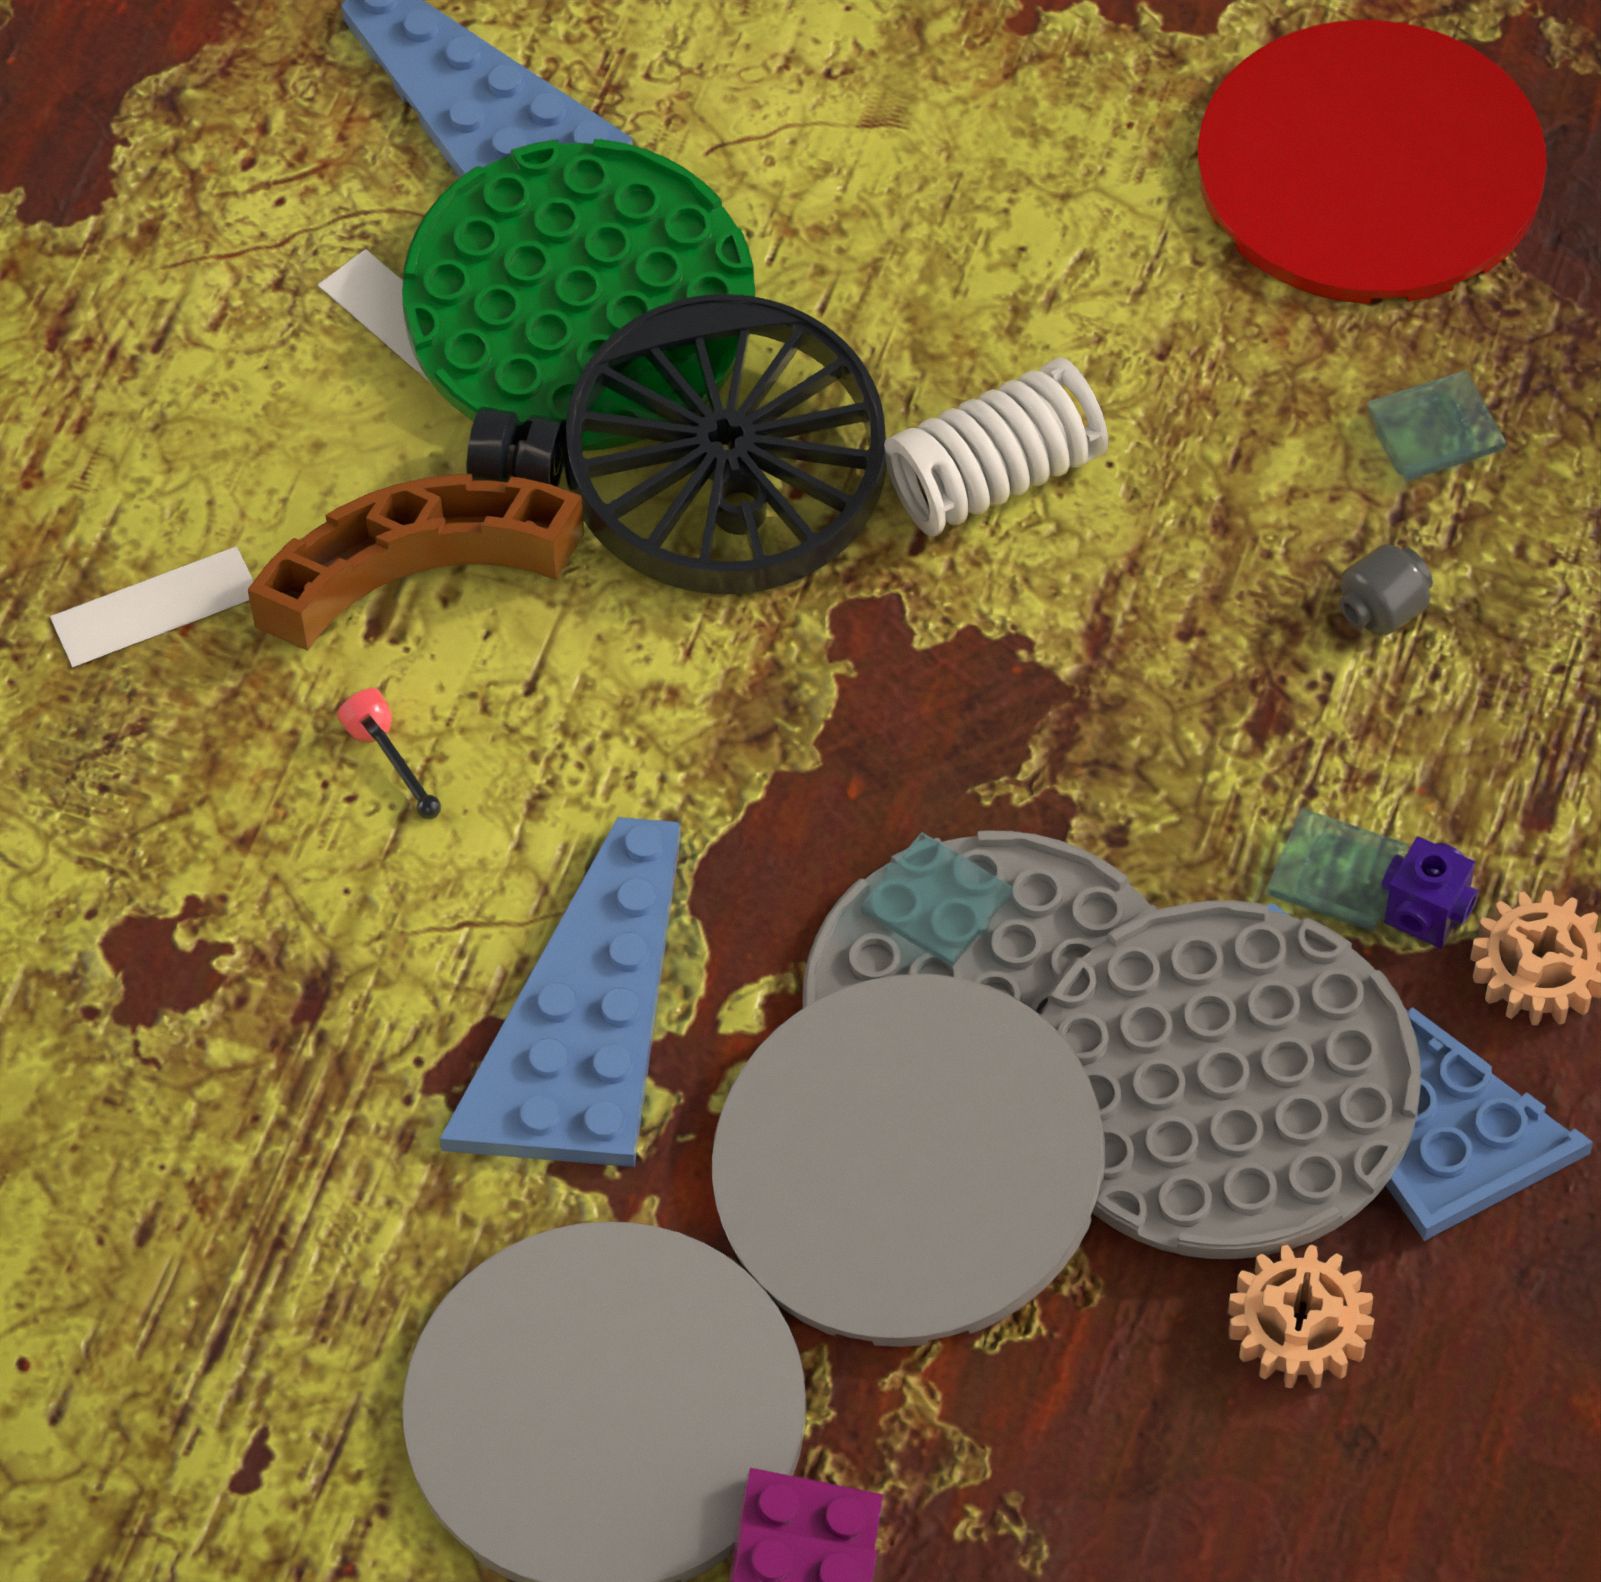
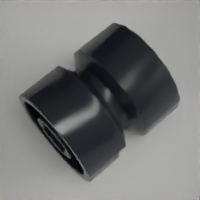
M482 406L475 416L470 433L466 474H472L473 481L508 483L511 477H518L559 487L564 469L563 447L566 421L530 415L525 422H520L517 413L513 411Z

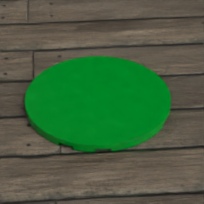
M558 139L532 143L512 149L511 155L492 162L483 168L479 165L474 167L442 193L427 211L413 236L403 268V316L407 336L415 358L436 390L454 408L472 421H474L478 410L483 406L513 411L517 413L520 422H525L530 415L561 419L567 422L570 400L585 366L610 336L633 319L659 306L690 297L715 294L755 297L754 266L748 244L741 228L736 226L729 213L722 206L720 197L701 179L674 161L641 147L604 139H594V143L558 144ZM739 336L704 342L718 391L733 373ZM693 344L662 351L706 404L709 400ZM645 356L636 358L619 372L689 410ZM607 387L603 390L591 411L673 423ZM585 431L582 451L626 446L646 439Z

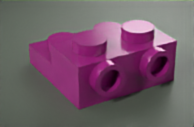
M750 1467L746 1476L728 1582H873L878 1551L875 1550L883 1494Z

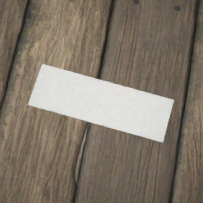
M365 249L318 284L321 289L430 382L415 358L407 336L403 316V280Z
M236 546L50 616L72 667L250 601L248 588L254 581Z

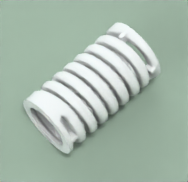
M1058 357L1045 363L1040 371L1031 370L1020 376L1018 381H1007L1001 384L998 390L991 389L982 393L978 400H967L961 403L958 409L951 408L942 412L938 419L930 418L921 422L918 429L909 428L887 438L884 443L885 461L892 484L907 513L925 534L933 537L942 533L946 521L951 525H959L965 522L968 511L974 515L982 514L988 510L990 503L992 505H1001L1007 502L1010 494L1015 496L1022 495L1027 492L1029 485L1040 486L1046 483L1049 475L1054 477L1061 476L1067 472L1069 467L1077 468L1105 455L1108 449V434L1102 411L1087 381L1069 360ZM1064 384L1078 399L1089 426L1084 428L1079 412L1061 385ZM916 474L924 488L929 507L920 490Z

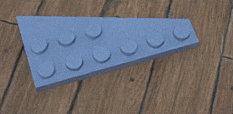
M345 0L341 4L344 22L375 64H380L393 81L394 90L404 103L408 101L418 115L419 124L459 178L478 165L483 168L492 162L511 155L512 149L537 142L558 139V144L594 143V139H604L633 145L632 137L423 0Z
M617 817L440 1137L442 1151L635 1167L681 839L680 822Z
M1271 903L1268 905V910L1288 915L1275 904ZM1412 1007L1409 1011L1406 1010L1416 1036L1420 1057L1421 1086L1419 1105L1409 1145L1402 1161L1387 1182L1386 1187L1424 1241L1591 1153L1593 1141L1575 1128L1571 1132L1545 1113L1546 1106L1527 1092L1521 1096L1492 1074L1491 1065Z

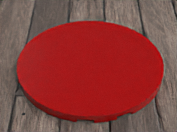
M1348 20L1315 25L1289 33L1253 52L1226 76L1211 98L1201 123L1197 151L1201 183L1200 190L1205 205L1214 223L1222 226L1227 235L1237 244L1236 250L1242 256L1275 279L1299 290L1334 300L1370 304L1371 298L1406 297V301L1410 302L1434 297L1453 291L1455 284L1477 273L1482 275L1493 269L1516 248L1530 229L1541 202L1547 165L1545 141L1536 113L1522 90L1497 64L1474 48L1445 34L1420 26L1384 20Z

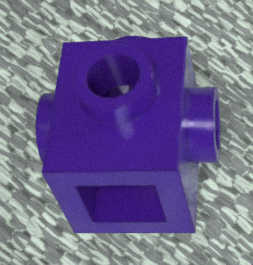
M1417 836L1405 857L1399 854L1393 857L1383 877L1381 888L1388 891L1384 923L1442 949L1456 922L1464 925L1477 901L1479 890L1471 887L1475 861L1464 857L1453 846L1444 843L1435 844Z

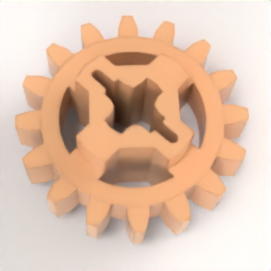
M1545 890L1541 903H1532L1530 897L1524 891L1518 893L1516 908L1512 909L1506 903L1499 901L1495 904L1493 919L1482 917L1480 920L1477 939L1473 940L1470 959L1476 962L1473 980L1475 983H1488L1485 1000L1489 1004L1497 1002L1502 998L1508 1002L1506 1017L1512 1019L1523 1009L1529 1011L1531 1025L1538 1026L1542 1019V1014L1551 1013L1555 1021L1560 1025L1565 1023L1569 1007L1585 1015L1589 1011L1591 997L1601 998V932L1594 933L1598 915L1595 912L1585 914L1582 917L1575 914L1577 899L1571 897L1561 907L1554 905L1552 891Z
M1288 1245L1281 1246L1279 1262L1273 1263L1265 1255H1258L1255 1264L1256 1275L1241 1271L1237 1281V1291L1239 1293L1230 1294L1228 1314L1234 1317L1230 1319L1229 1336L1230 1339L1243 1340L1240 1347V1359L1246 1362L1259 1357L1261 1359L1259 1376L1263 1379L1271 1376L1276 1369L1285 1372L1284 1382L1287 1388H1293L1298 1375H1307L1313 1388L1321 1387L1322 1374L1325 1370H1329L1334 1376L1342 1379L1346 1376L1347 1358L1361 1362L1366 1347L1364 1340L1371 1339L1374 1318L1368 1315L1371 1314L1373 1296L1372 1293H1358L1361 1287L1362 1274L1357 1270L1343 1276L1340 1273L1342 1256L1337 1253L1329 1258L1326 1263L1318 1261L1317 1247L1314 1245H1309L1304 1258H1295L1293 1251ZM1304 1301L1307 1303L1305 1312L1307 1319H1303L1301 1331H1296L1297 1318H1295V1313H1299L1300 1303Z

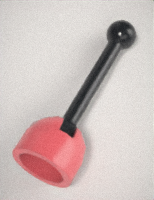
M369 688L350 697L343 703L337 713V717L343 727L355 740L371 743L377 742L417 800L416 809L418 814L424 819L436 818L441 811L439 799L426 793L387 736L393 717L389 705L380 691L376 688Z

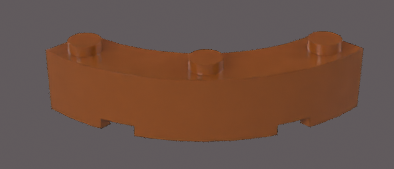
M472 474L427 477L395 484L363 495L325 515L326 522L312 530L301 540L293 538L266 564L248 588L254 626L308 651L322 631L355 601L393 580L416 572L452 565L490 564L518 568L557 580L585 534L582 496L550 484L518 477H511L508 483L473 481Z

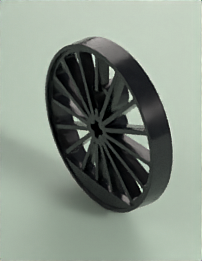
M715 294L681 299L652 309L621 327L600 346L582 371L570 400L564 436L563 458L569 491L582 496L583 521L600 543L614 556L641 574L673 587L709 594H744L773 589L799 580L832 561L853 542L870 519L883 489L887 470L884 443L887 438L883 408L874 381L858 355L839 335L812 316L776 301L746 295ZM749 335L763 336L785 343L743 404L736 411ZM739 336L727 407L723 409L704 342ZM693 344L711 410L662 351ZM798 350L809 355L824 366L820 371L756 410ZM645 356L689 410L619 372L636 358ZM837 380L844 386L855 403L776 420ZM607 387L673 423L591 411L597 399ZM863 422L869 449L862 450L783 438ZM585 431L667 442L585 459L582 454V442ZM723 445H727L728 449L724 450ZM779 458L864 469L865 473L856 493L849 496ZM675 461L609 504L601 500L590 478ZM761 470L841 513L822 531L814 533ZM695 471L647 539L641 538L618 520ZM707 479L712 480L713 486L700 557L690 558L660 548ZM733 493H746L755 500L751 504L749 500L742 501L740 506H734L725 499ZM767 503L798 538L801 544L778 554L764 555L757 529L765 521ZM716 523L728 533L735 535L746 534L753 559L733 562L710 560Z

